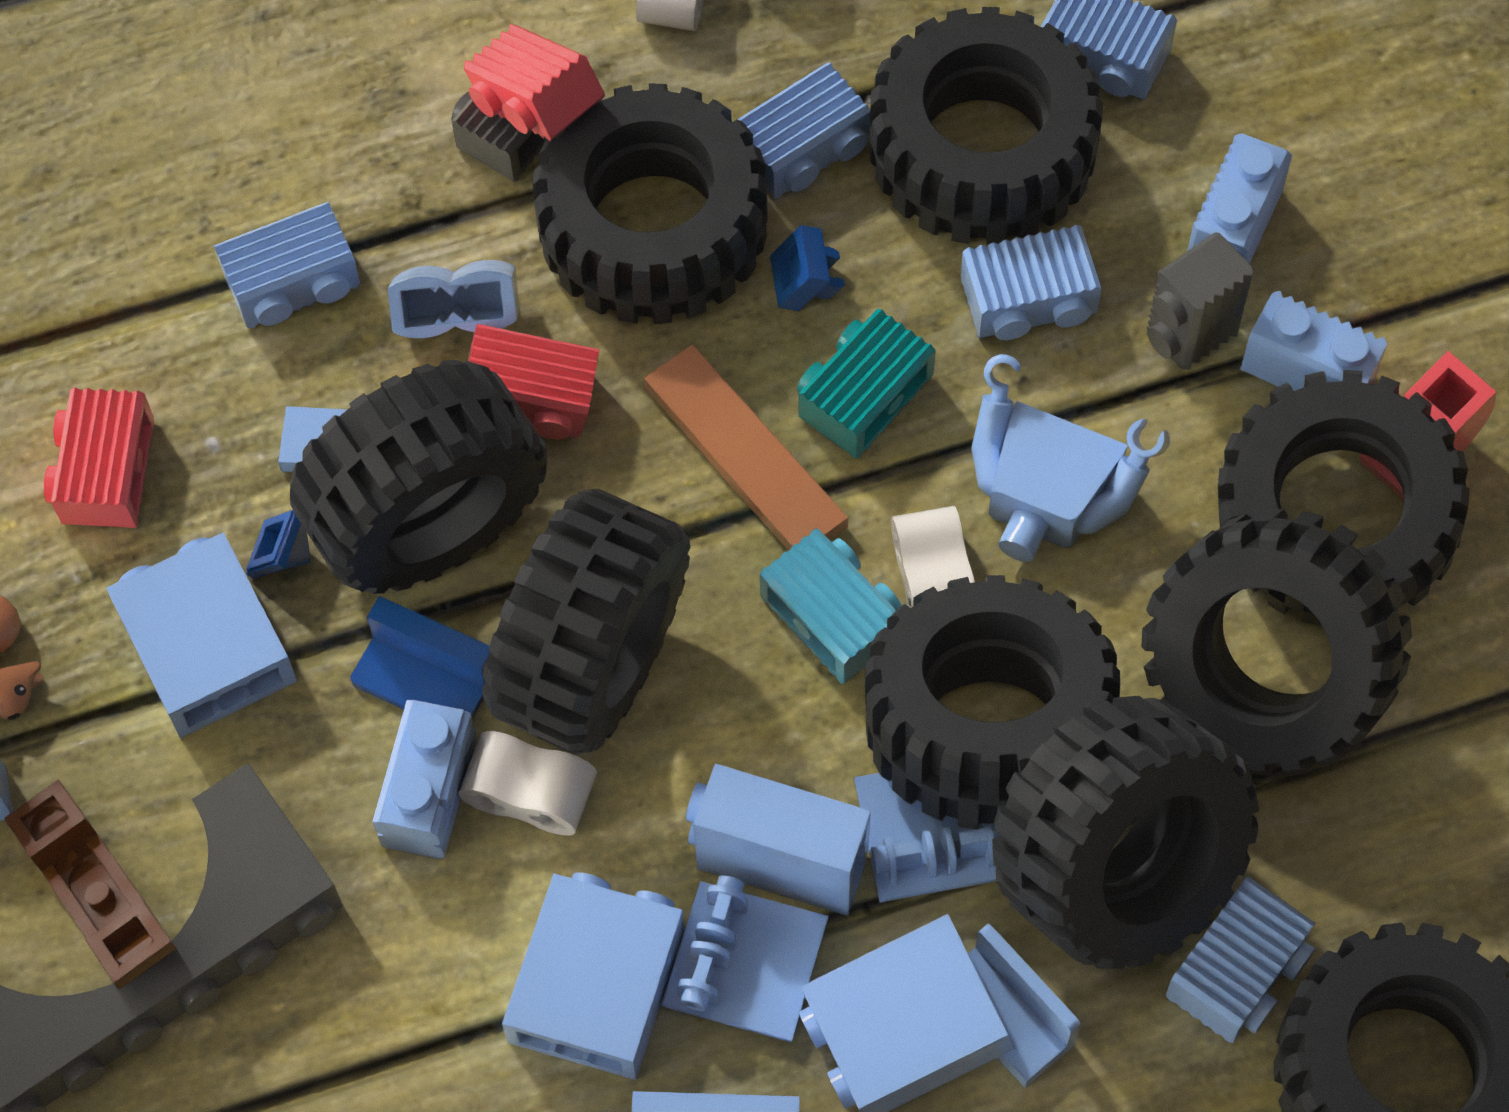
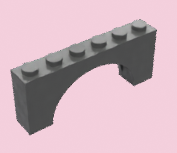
M246 763L192 799L205 827L208 844V863L203 889L198 902L181 931L172 940L177 949L120 990L112 983L92 991L74 995L39 996L21 993L0 985V1112H46V1106L66 1092L76 1093L90 1087L103 1076L106 1065L127 1051L129 1053H137L148 1048L161 1037L164 1032V1026L185 1012L187 1014H195L204 1010L218 999L222 987L243 973L246 976H250L262 971L277 958L280 948L299 935L306 938L320 932L334 919V912L343 907L334 883L249 763Z

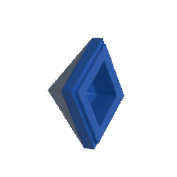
M294 510L264 520L246 568L247 576L255 579L310 563L308 535L294 514Z

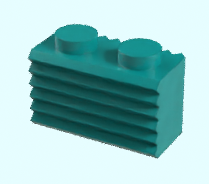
M876 309L864 323L858 319L851 322L838 339L836 345L837 353L825 365L819 361L812 364L803 374L797 386V392L799 393L798 417L855 459L861 457L863 451L869 448L870 444L877 439L880 433L884 432L886 426L892 423L895 416L900 414L903 407H906L912 398H915L917 392L923 389L925 383L930 381L934 374L936 350L932 344L925 343L922 337L916 336L912 330L906 329L902 323H898L892 316L886 315L883 309Z

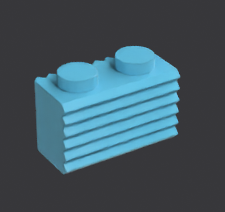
M817 528L813 529L809 536L803 537L799 544H794L789 551L784 552L779 559L774 560L769 567L763 568L759 574L760 596L765 603L769 604L772 611L776 612L782 621H785L788 628L794 631L797 638L801 639L804 645L810 648L813 655L818 657L823 665L827 666L830 673L836 676L839 683L845 684L866 667V662L870 659V646L876 634L884 627L887 628V619L902 605L889 587L881 582L873 587L858 571L861 569L860 561L846 542L840 538L831 542Z

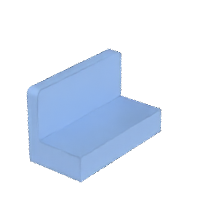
M987 924L977 933L976 946L968 955L1015 1048L998 1057V1059L1020 1084L1026 1088L1075 1046L1081 1023L990 924Z

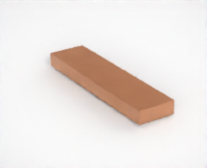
M693 344L643 378L645 390L788 551L794 544H799L803 537L809 536L813 529L818 528L831 540L848 527V517Z

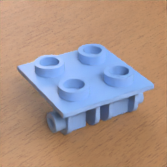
M880 773L854 777L859 807L871 811L869 855L879 902L997 881L995 870L997 867L993 865L992 839L999 837L1000 834L995 830V824L979 823V830L959 827L958 819L945 816L944 820L940 821L923 813L920 801L916 800L912 805L905 802L892 790V780L884 779Z
M719 876L717 885L700 881L664 995L662 1007L792 1043L800 1016L799 1011L802 1010L805 999L801 986L810 982L828 916L743 893L745 884L731 876Z

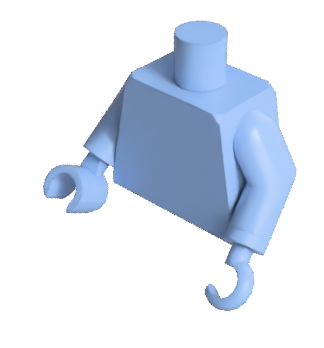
M1000 354L992 357L984 368V378L987 385L992 389V393L982 397L971 450L978 488L990 497L988 514L993 519L1007 524L998 543L999 548L1003 553L1015 560L1029 562L1033 560L1042 539L1061 547H1071L1080 534H1095L1125 516L1150 471L1146 465L1149 458L1157 457L1168 449L1170 436L1168 431L1163 430L1154 448L1146 450L1141 446L1139 436L1146 427L1148 419H1140L1130 426L1127 432V444H1124L1019 401H1016L1013 406V401L1007 398L1009 386L994 378L992 368L996 364L1007 363L1018 372L1021 365L1014 357ZM1129 446L1131 453L1129 456H1126L1127 447Z

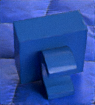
M800 225L770 255L778 308L800 311L815 296L820 299H830L845 286L844 279L829 276L828 270L840 259V253L834 248L824 247L822 229Z

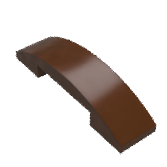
M59 779L4 818L31 860L43 873L85 936V941L119 990L177 949L137 888Z

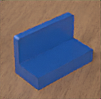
M378 596L367 615L373 638L350 676L352 685L403 710L407 700H417L462 709L471 713L473 719L484 700L482 687L486 681L483 678V672L490 656L489 645L382 596Z

